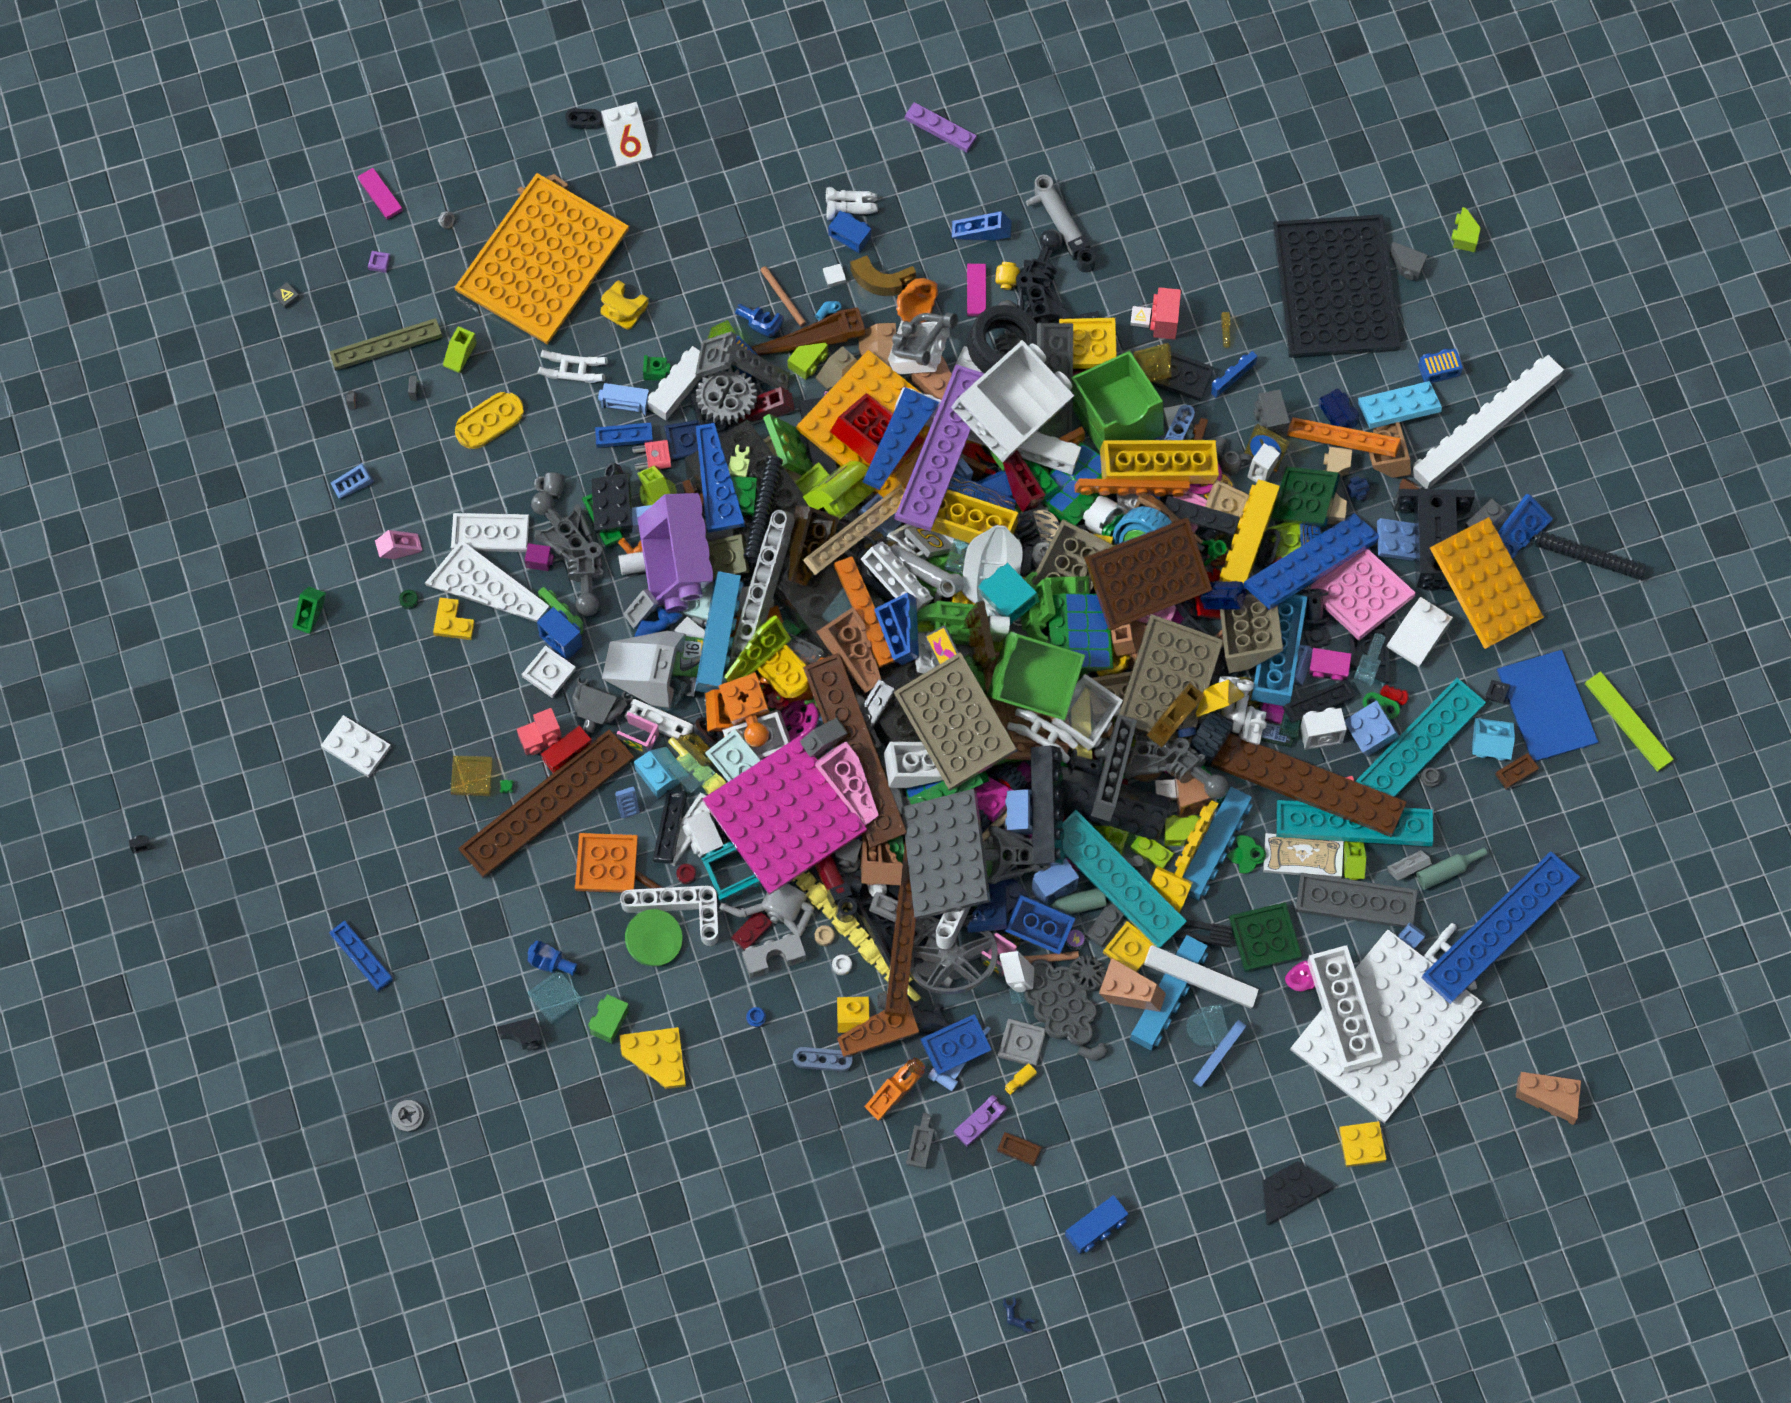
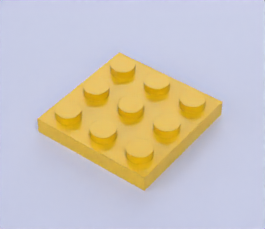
M1115 318L1059 319V323H1073V369L1093 368L1116 357Z

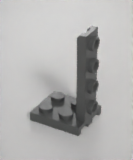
M731 331L702 341L695 375L704 377L729 369L731 364L774 388L782 387L787 390L790 374L736 344L737 334Z

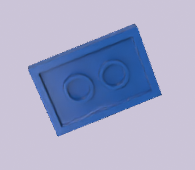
M975 1014L920 1039L937 1076L992 1050Z

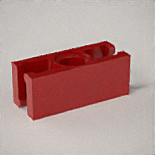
M579 725L541 753L542 761L554 773L590 745L592 741Z

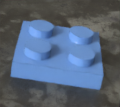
M1380 518L1377 521V533L1379 534L1378 556L1409 561L1416 559L1415 523Z

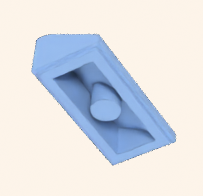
M1299 646L1294 683L1298 685H1303L1310 667L1312 654L1310 646Z

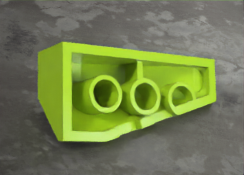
M776 615L769 618L753 634L724 676L727 682L752 674L791 640Z

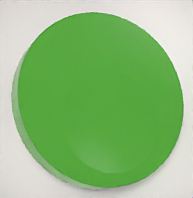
M648 909L637 914L629 922L625 932V943L630 955L639 963L651 967L662 966L674 959L679 953L682 945V931L676 919L669 913L659 909Z

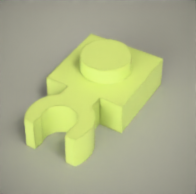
M736 445V457L731 456L729 462L730 475L747 477L750 459L745 458L750 454L749 447H746V451L741 453L739 452V445Z

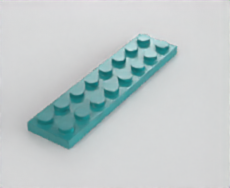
M1456 678L1355 782L1396 797L1485 706L1486 702L1459 678Z
M1277 800L1276 837L1433 846V809L1405 808L1392 837H1389L1300 801Z
M1077 810L1062 823L1065 834L1063 839L1065 856L1155 947L1161 948L1187 921Z

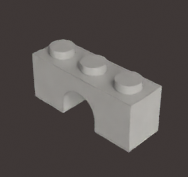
M790 933L783 936L780 940H768L764 945L746 948L742 952V957L749 978L752 979L769 973L767 960L774 955L783 957L787 967L806 961V954L799 934L794 935Z

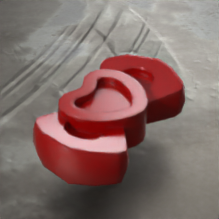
M1389 685L1383 686L1380 690V695L1397 701L1400 705L1406 704L1409 700L1407 690L1395 689Z

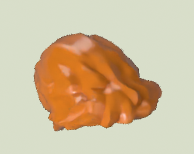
M918 278L907 284V287L897 298L898 307L896 310L898 315L902 317V321L911 322L919 314L932 313L938 296V284L935 281Z

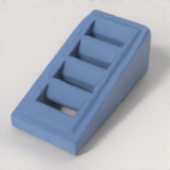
M360 464L331 482V485L338 498L342 499L375 481L368 468L364 464ZM355 476H356V478H357V480H358L357 483H355V481H354V479H353V477H355ZM347 480H349V482L351 483V487L347 485ZM341 483H342L343 487L345 488V490H344L343 492H342V490H341V488H340V486H339V484H341Z
M634 787L615 793L621 818L624 819L640 813Z

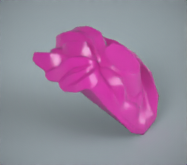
M1308 960L1295 965L1285 977L1286 984L1295 991H1305L1315 987Z

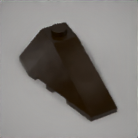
M796 506L794 513L795 521L791 532L789 581L806 586L813 572L803 560L835 535L839 518L812 507Z

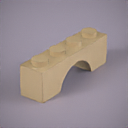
M1330 447L1328 454H1324L1323 465H1327L1326 471L1339 472L1340 477L1348 475L1351 466L1352 450ZM1337 493L1334 497L1327 524L1336 525L1341 521H1345L1347 501L1342 499Z

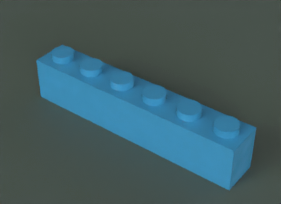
M1230 787L1183 878L1193 882L1188 896L1198 901L1201 896H1206L1210 888L1208 886L1210 879H1215L1219 871L1216 869L1218 864H1223L1227 856L1225 850L1227 847L1231 848L1236 837L1233 836L1235 831L1241 830L1244 824L1242 820L1244 814L1248 815L1253 805L1250 804L1251 796Z
M1186 935L1176 955L1198 965L1200 963L1204 964L1209 954L1206 952L1208 946ZM1165 974L1158 985L1166 993L1160 1012L1145 1009L1131 1034L1130 1040L1149 1050H1152L1154 1045L1158 1047L1163 1037L1160 1034L1163 1029H1168L1172 1021L1170 1016L1173 1012L1177 1013L1181 1005L1179 1002L1181 996L1185 997L1190 989L1189 983Z

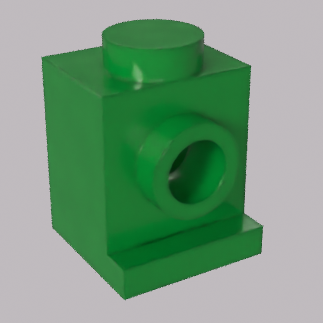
M644 355V380L661 381L663 378H666L667 374H670L671 366L670 363H667V358Z

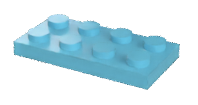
M1430 381L1358 398V404L1370 429L1442 412V406Z

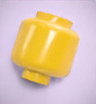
M1002 262V265L997 267L995 282L1001 286V289L1012 290V287L1017 286L1016 277L1020 273V269L1016 267L1017 264Z

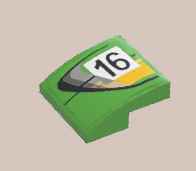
M686 636L683 652L676 653L672 675L697 678L704 639Z

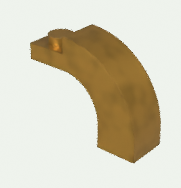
M867 255L850 262V271L857 283L865 290L876 295L893 296L901 294L902 286H907L912 280L916 279V271L913 266L897 273L884 274L872 266Z
M1189 683L1153 725L1147 736L1162 748L1205 695Z

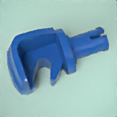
M739 304L738 307L740 309L737 308L735 311L736 315L749 320L748 324L752 330L766 337L774 336L784 321V317L777 313L771 322L766 323L771 320L770 312L763 313V309L760 307L752 310L743 304Z
M536 940L527 952V961L530 965L540 970L554 973L555 970L559 969L572 976L576 972L578 964L563 959L561 951H556L553 947L542 941Z

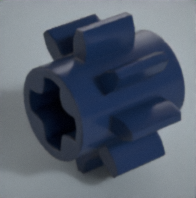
M1359 476L1350 478L1349 484L1346 485L1349 496L1357 498V500L1366 498L1367 492L1370 491L1367 480L1365 478L1361 479Z

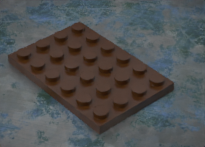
M1183 518L1084 557L1108 630L1115 629L1212 590L1188 518Z

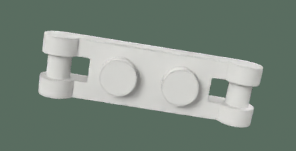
M636 699L632 700L630 710L626 711L624 715L627 719V713L630 712L659 726L660 733L671 738L674 737L682 744H684V741L689 740L688 736L693 732L692 724ZM638 710L642 711L641 715L636 714ZM678 727L683 729L682 733L677 732Z

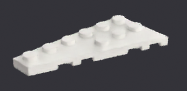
M462 540L425 582L426 586L535 622L539 621L550 609L549 605Z

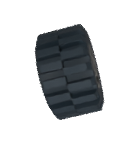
M1216 711L1210 712L1196 732L1197 734L1192 739L1190 747L1198 752V755H1205V762H1212L1232 731L1234 722Z

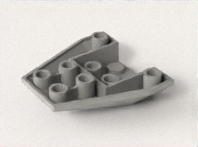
M663 631L610 642L602 679L652 706L670 708L674 689L669 686L676 653L683 652L686 634Z

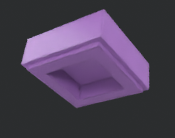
M372 251L368 270L387 273L390 254Z

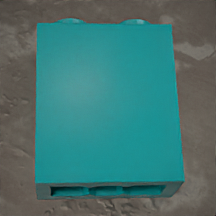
M1009 563L997 568L993 575L985 578L978 586L984 599L1001 616L1010 618V625L1039 602L1037 592Z

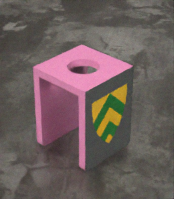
M628 712L627 721L629 724L651 734L646 743L620 731L617 732V738L623 745L646 754L652 749L659 736V726Z
M995 933L994 939L999 955L1001 953L1017 951L1016 945ZM991 948L987 953L984 951L981 953L980 964L988 968L991 962ZM997 960L993 972L1002 977L1004 974L1001 962Z

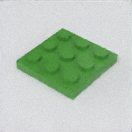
M771 414L763 417L776 453L783 460L782 466L801 476L810 470L813 464L807 458V449L801 442V433L796 430V426H792Z

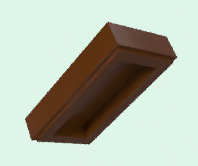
M1004 1132L997 1152L1034 1166L1042 1147Z

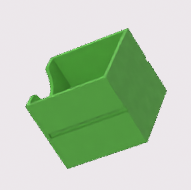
M1130 351L1071 377L1072 393L1074 395L1072 397L1073 411L1099 452L1104 440H1153L1164 435L1163 401Z
M1009 631L1004 638L987 696L1065 721L1085 655Z

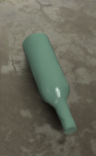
M1482 848L1468 855L1455 854L1416 873L1418 882L1424 890L1465 872L1470 863L1486 856L1487 851L1485 848Z
M1096 888L1058 897L1048 906L1071 915L1105 907L1106 900L1105 895Z

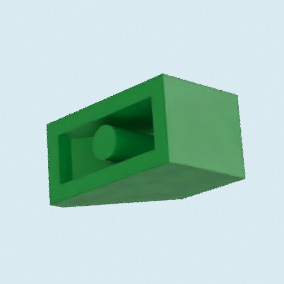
M307 587L300 594L292 628L308 634L312 632L323 609L326 592Z

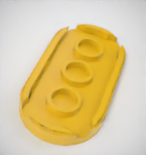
M505 392L497 393L458 419L455 427V435L458 442L470 449L485 446L521 421L524 413L522 401L517 395Z
M786 644L757 669L776 692L785 698L797 697L810 686L803 669L806 665Z

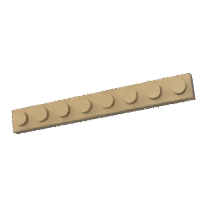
M899 485L808 555L803 561L816 575L860 541L863 536L869 534L895 514L905 491L903 486Z

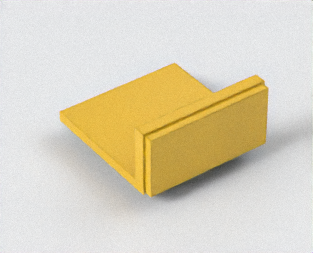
M837 997L838 1033H846L857 1025H861L869 1020V997Z

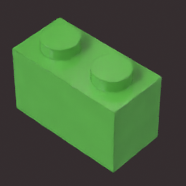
M607 994L605 999L600 1000L597 1007L599 1011L596 1017L592 1016L588 1027H590L591 1035L612 1044L629 1011V1004Z

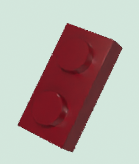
M755 913L731 937V940L745 951L746 948L752 946L771 927L772 922L763 913Z

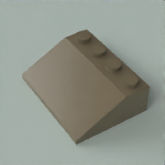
M1062 519L1036 570L1037 576L1032 580V584L1037 585L1048 577L1089 576L1090 593L1094 585L1084 557L1113 545Z
M1252 594L1219 600L1225 659L1229 673L1248 670L1283 651L1278 605L1269 610Z

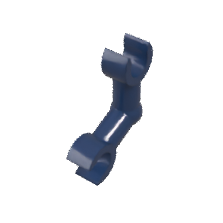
M1013 1297L1012 1305H1007L1004 1298L1003 1307L1007 1312V1323L1022 1328L1026 1333H1032V1330L1026 1328L1025 1324H1035V1321L1029 1318L1026 1320L1016 1318L1014 1311L1016 1306L1015 1297Z

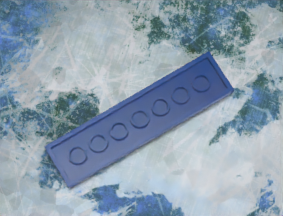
M1354 513L1346 518L1345 521H1341L1244 581V587L1270 610L1376 544L1379 534Z

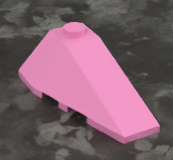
M847 741L830 750L816 761L815 766L849 810L852 813H856L864 826L879 815L859 757Z

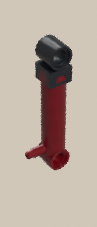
M830 855L817 863L815 867L827 891V899L831 907H837L835 912L837 919L844 923L850 922L855 916L857 903L851 898L852 892L848 884L844 883ZM846 907L851 912H844L842 908Z

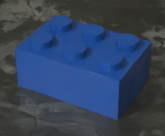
M1019 894L1007 922V929L1004 930L1060 955L1075 917L1023 894Z

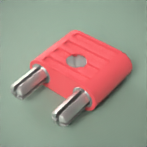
M667 440L647 442L645 445L632 448L633 453L646 452L647 462L635 464L636 470L647 469L655 466L658 470L671 468Z

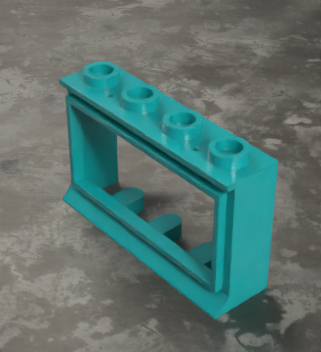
M732 842L724 844L723 848L718 851H709L705 854L706 857L701 858L722 903H726V898L734 894L736 896L742 895L744 893L743 890L751 886L756 888L761 885L754 874L721 890L710 863L736 851L737 849Z

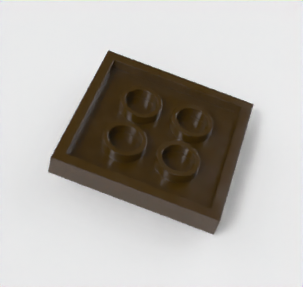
M979 601L975 603L966 615L965 626L970 631L968 639L970 647H973L974 655H972L973 664L977 666L978 671L987 669L996 658L985 602Z

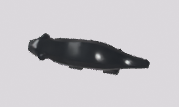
M909 1001L919 1032H937L952 1025L941 1013L944 1010V1004L934 1003V1011H921L918 1009L917 1001Z

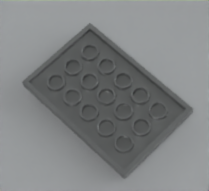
M970 789L901 807L903 822L907 831L905 842L915 918L918 920L991 902L977 791Z

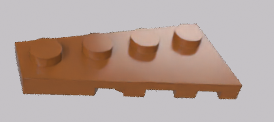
M908 997L904 1017L884 1014L885 1010H883L879 1014L870 1017L869 1020L861 1025H857L839 1036L837 1040L843 1058L919 1034Z

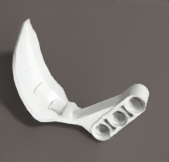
M1001 525L992 527L971 541L966 551L962 577L965 583L962 593L974 604L979 601L985 602L992 641L1000 642L1008 634L1010 618L1001 616L984 599L978 586L985 578L993 575L997 568L1004 566L1006 563H1009L1020 575L1022 562L1020 542L1007 527Z

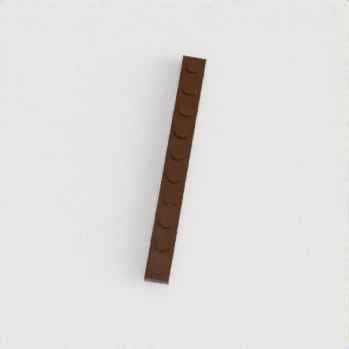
M904 842L901 885H899L884 1012L887 1015L900 1017L905 1016L916 923L906 842Z

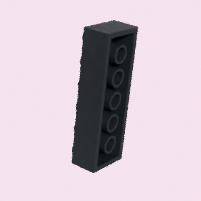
M1061 766L1063 773L1061 784L1064 795L1062 809L1064 814L1070 816L1077 810L1087 821L1151 840H1159L1169 812L1170 797L1121 783L1115 810L1111 820L1106 821L1091 816L1101 777Z

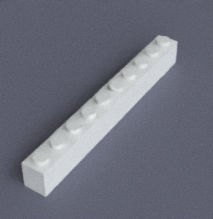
M1549 355L1544 359L1539 358L1534 363L1532 369H1526L1521 374L1520 379L1517 381L1513 380L1504 392L1500 391L1497 393L1490 404L1488 402L1485 403L1477 415L1475 413L1467 419L1465 425H1459L1454 430L1453 435L1450 437L1446 436L1437 448L1433 447L1430 449L1423 460L1418 459L1413 465L1412 476L1425 489L1432 487L1562 377L1564 369Z
M904 387L902 388L899 398L896 402L895 409L905 389ZM922 394L939 402L938 407L925 424L926 426L931 427L937 410L939 408V405L941 403V400L934 398L932 395ZM971 429L967 440L987 446ZM1037 431L1017 450L1023 459L1072 475L1081 447Z

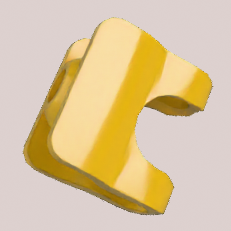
M618 280L602 295L601 300L604 305L601 307L600 312L603 316L621 327L631 329L647 309L649 298L643 294L635 299L623 297L626 284Z

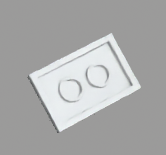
M343 715L321 744V748L369 778L391 749V745Z

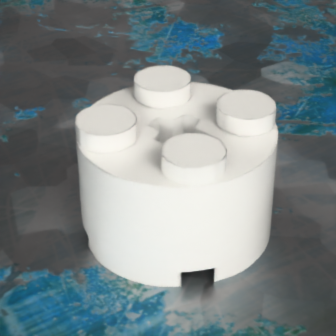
M1099 496L1090 509L1085 511L1083 519L1085 520L1086 528L1090 532L1102 535L1105 526L1112 523L1116 516L1120 514L1126 515L1128 511L1113 500Z

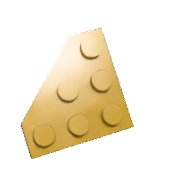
M1211 800L1208 806H1203L1199 815L1201 819H1198L1194 827L1195 831L1192 830L1188 836L1187 841L1189 844L1185 845L1182 852L1183 856L1179 855L1175 863L1177 867L1176 876L1182 878L1209 829L1219 803Z
M678 1027L619 1035L622 1057L632 1062L649 1077L655 1079L665 1089L686 1086Z

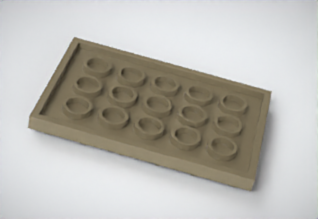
M1151 614L1123 697L1119 715L1137 720L1135 729L1148 734L1161 715L1189 683L1202 693L1204 689L1209 687L1223 640ZM1198 705L1184 719L1168 741L1174 742L1178 739L1177 730L1196 727L1199 719L1195 714ZM1191 735V736H1186V737H1180V738H1184V739L1188 740V742H1189V744H1190L1191 741H1192L1193 735Z
M961 652L894 691L900 705L950 791L1018 751Z

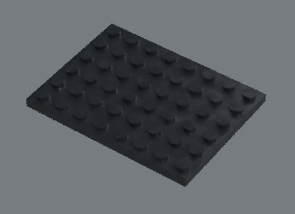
M1383 214L1274 221L1273 232L1289 357L1400 350Z

